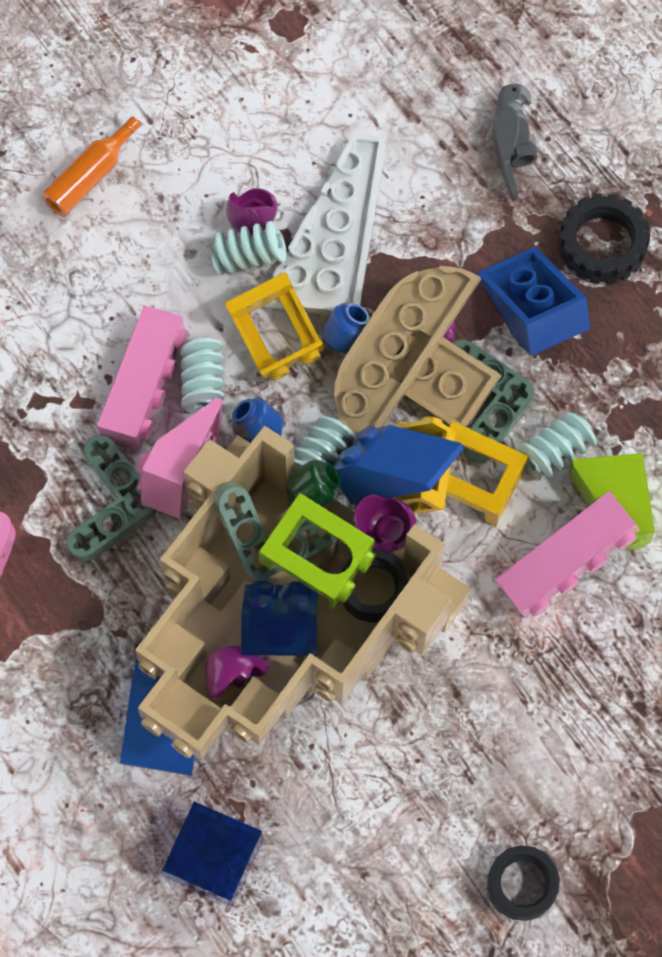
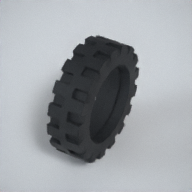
M594 194L590 199L584 197L578 201L577 206L574 207L572 205L569 208L566 217L562 221L558 240L561 258L565 257V265L570 271L572 269L576 271V276L583 280L585 277L591 279V283L600 284V281H606L607 284H614L620 278L622 281L630 277L631 272H636L640 268L648 250L650 234H648L649 224L647 219L643 220V212L638 207L635 209L631 206V201L626 198L624 200L617 199L618 195L608 194L607 197L602 196V194ZM596 218L616 221L628 231L632 245L630 250L621 257L613 260L597 259L588 255L580 247L576 234L579 227L585 222Z

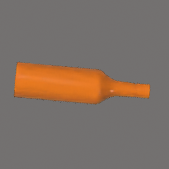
M131 116L111 137L93 141L42 192L41 196L45 203L55 213L66 217L115 167L118 162L121 146L141 126V123Z

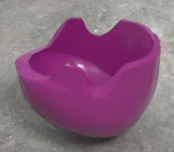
M376 494L369 495L363 498L357 505V509H355L354 527L375 540L373 549L385 552L404 548L406 535L413 525L416 524V517L409 505L396 498H386Z

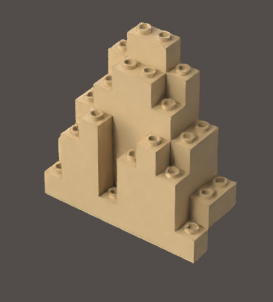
M266 426L261 429L251 443L237 435L227 449L209 439L183 471L187 498L189 499L188 503L197 512L160 558L162 576L166 584L165 589L175 599L135 650L138 662H140L138 667L153 679H157L158 676L161 677L138 707L140 717L143 719L141 724L155 736L159 737L163 733L172 739L173 743L171 745L173 748L187 758H190L193 754L202 761L224 730L229 734L232 733L245 743L252 740L260 745L281 716L287 719L306 692L313 694L315 691L328 702L335 700L342 705L361 678L367 681L394 642L409 653L416 651L423 656L439 632H446L468 601L470 595V587L441 569L445 543L416 524L413 525L406 535L405 547L389 552L403 564L407 571L408 583L380 622L369 623L358 620L347 612L340 600L331 609L328 607L329 600L283 570L263 580H254L249 577L240 566L216 509L214 494L223 483L231 481L240 484L250 495L266 536L272 534L292 505L287 498L286 490L288 489V476L295 470L294 444ZM234 493L229 494L227 504L235 511V514L242 513L235 502L237 496ZM334 500L323 507L354 526L355 512L341 502ZM246 522L240 525L236 532L237 538L241 540L248 539L254 531L253 524ZM320 529V531L317 534L322 537L326 533L324 530ZM305 531L302 532V535L308 541V544L311 543V541L307 538L309 535ZM294 537L287 546L292 552L298 548V538ZM337 540L331 547L305 560L324 572L340 574L343 566L352 557V553L343 542ZM255 548L249 549L255 559L253 565L256 569L260 568L262 565L259 563V554ZM370 567L365 573L359 571L353 580V583L356 584L353 593L364 604L371 606L382 605L388 602L394 595L395 581L392 575L385 569ZM228 645L244 646L255 651L261 658L265 656L269 658L271 664L265 675L262 677L249 676V678L245 679L242 687L238 688L232 685L219 698H209L205 678V665L208 656L216 649Z

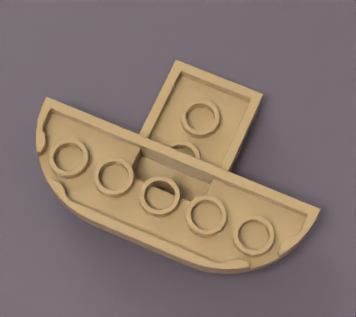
M439 266L420 272L416 271L406 276L387 293L345 356L335 381L334 397L339 421L350 428L356 436L369 426H375L376 428L384 427L404 395L449 425L453 421L466 428L469 426L501 378V374L460 349L443 336L480 282V276L457 267Z

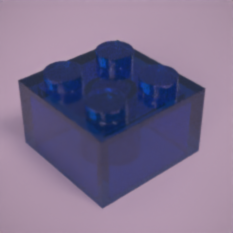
M266 580L245 584L241 610V655L308 656L311 653L317 656L319 593L300 581H293L289 585L273 584Z
M194 801L162 872L167 879L234 908L264 841L263 832Z

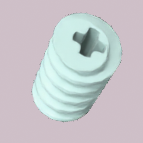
M267 221L266 232H263L258 223L253 226V234H250L248 227L242 226L241 237H238L233 228L229 229L227 240L223 233L218 231L211 248L214 269L220 275L224 274L226 270L229 272H235L238 268L247 270L251 267V264L254 267H260L264 262L268 265L274 264L276 260L284 262L287 257L284 238L280 231L275 228L272 221Z
M208 338L192 339L186 341L180 349L182 358L180 365L183 371L181 374V382L183 383L181 387V395L183 396L181 406L186 412L194 414L215 398L225 399L224 393L218 391V389L224 387V380L217 378L224 374V368L218 365L224 361L223 355L218 353L223 349V342Z
M576 412L563 414L562 421H553L551 428L546 427L540 431V436L534 435L530 437L529 444L522 443L518 446L519 452L528 455L526 469L536 480L540 481V472L551 478L553 471L550 465L552 464L559 470H562L565 466L562 460L563 456L572 462L576 458L573 449H576L580 454H585L587 451L584 444L585 441L592 447L597 445V439L589 423Z
M320 416L316 420L317 426H312L308 430L309 437L301 438L300 447L294 448L295 469L315 459L324 463L328 460L337 463L340 458L335 451L338 449L343 452L349 447L344 440L356 442L357 436L339 420L328 416Z

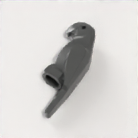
M517 83L501 88L492 127V136L500 169L512 201L517 200L518 190L511 163L515 168L532 165L538 157L536 146L533 142L529 141V125L521 109L524 104L528 106L531 104V94L525 86Z

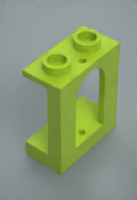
M299 493L259 551V563L270 570L275 565L329 600L328 607L333 609L339 600L345 603L353 592L356 584L352 580L360 570L365 573L376 556L372 552L375 540ZM305 520L340 540L350 549L352 563L345 572L340 574L324 572L287 548Z

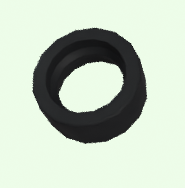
M373 549L372 552L376 556L370 567L385 569L392 575L395 581L394 595L388 602L382 605L371 606L360 602L352 592L347 601L343 603L347 612L358 620L369 623L380 622L408 583L407 571L398 558L389 552ZM352 557L343 566L342 572H345L350 567Z
M519 845L506 849L496 857L488 873L487 890L491 902L500 913L513 920L528 921L539 918L551 908L559 893L560 876L556 864L545 852L536 847ZM518 861H526L536 865L542 871L546 881L542 897L535 903L526 906L517 905L510 901L503 893L501 887V878L505 869Z

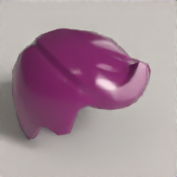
M261 188L247 190L240 197L235 192H232L227 200L226 216L232 228L239 233L241 232V227L246 226L250 234H253V226L257 223L260 224L264 231L266 230L267 221L273 222L278 209L277 200L271 192Z
M228 645L216 649L208 656L205 665V678L209 698H219L229 686L242 687L245 679L249 678V676L262 677L270 668L269 658L267 656L261 658L255 651L244 646Z

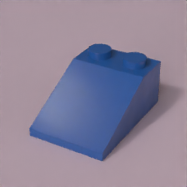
M533 247L477 272L478 276L481 277L480 282L514 339L530 356L590 329L587 298L537 247Z
M393 425L379 428L369 426L359 432L357 441L339 455L340 460L334 468L341 479V490L349 503L354 505L359 504L363 498L374 494L392 498L430 491L464 448L460 442Z
M136 659L120 764L192 776L196 756L193 754L190 758L183 756L171 745L173 743L172 739L163 733L159 737L155 736L141 724L143 719L140 717L138 707L161 677L158 676L157 679H153L145 674L138 667L140 662Z

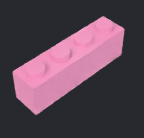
M143 306L97 424L100 435L109 437L116 444L137 450L141 449L144 440L148 441L154 427V421H152L155 409L160 410L163 405L166 393L163 390L167 379L171 380L177 366V360H174L178 349H181L187 341L188 330H185L182 316Z
M608 491L495 580L521 614L526 617L532 614L535 617L551 605L549 600L557 593L561 592L564 595L579 584L577 578L587 570L592 573L601 568L608 561L606 556L614 549L623 550L632 544L637 538L635 533L640 529L613 494Z

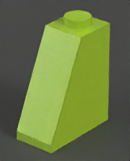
M643 453L573 459L569 470L570 479L587 505L590 506L610 491L640 529L635 533L636 540L626 549L638 550L650 544L655 534Z

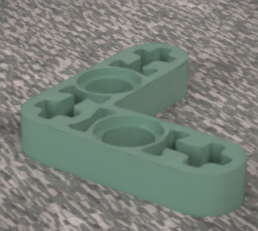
M468 340L455 341L454 345L501 374V378L489 394L493 400L470 429L482 435L486 431L489 434L488 438L502 443L531 406L534 397V387L528 379ZM524 390V398H517L511 409L508 404L512 399L513 391ZM493 413H502L507 417L508 423L501 428L494 427L490 424L489 417ZM463 447L464 456L473 463H483L490 459Z
M104 435L91 437L85 444L84 454L91 468L116 500L69 534L67 547L71 556L80 562H89L150 520L157 511L150 507H147L145 510H142L140 507L135 508L136 505L130 493L135 489L137 496L141 500V490L136 487L140 475L116 444ZM95 448L106 449L108 459L112 462L108 467L101 456H95ZM119 470L127 471L130 474L129 482L123 486H117L111 482L112 475ZM110 516H116L122 520V525L118 531L107 532L103 529L104 521ZM97 527L100 536L104 539L101 542L98 536L94 537L95 534L92 529ZM83 538L84 541H89L91 548L87 551L83 548L77 549L79 547L77 541Z
M229 481L220 485L215 491L214 503L242 569L254 580H263L282 571L275 565L272 570L264 565L260 568H255L253 565L255 559L249 549L255 548L259 554V551L270 535L266 536L248 492L236 482ZM231 493L237 496L235 502L238 509L242 512L240 514H235V511L227 504L229 501L228 495ZM305 520L294 536L298 538L299 542L298 548L294 553L306 559L331 547L338 539L327 532L321 537L317 534L320 528ZM246 522L252 523L254 526L252 535L248 539H238L236 535L238 527ZM304 531L309 535L307 537L311 541V543L309 544L305 537L302 535V532Z

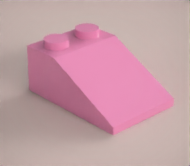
M215 398L158 439L150 453L145 452L138 466V472L142 474L137 489L141 490L142 505L178 519L181 518L189 500L187 498L183 471L209 439L217 443L221 429L222 399Z

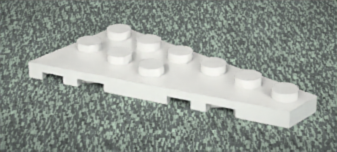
M353 133L338 159L331 177L322 187L315 205L310 208L291 241L286 261L281 262L272 275V278L284 272L287 273L306 313L329 316L333 309L341 303L361 305L386 147V136ZM279 298L263 306L285 310Z

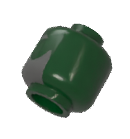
M317 459L311 460L289 474L286 495L291 504L301 493L324 507L337 499L341 479L336 469L330 463H324Z

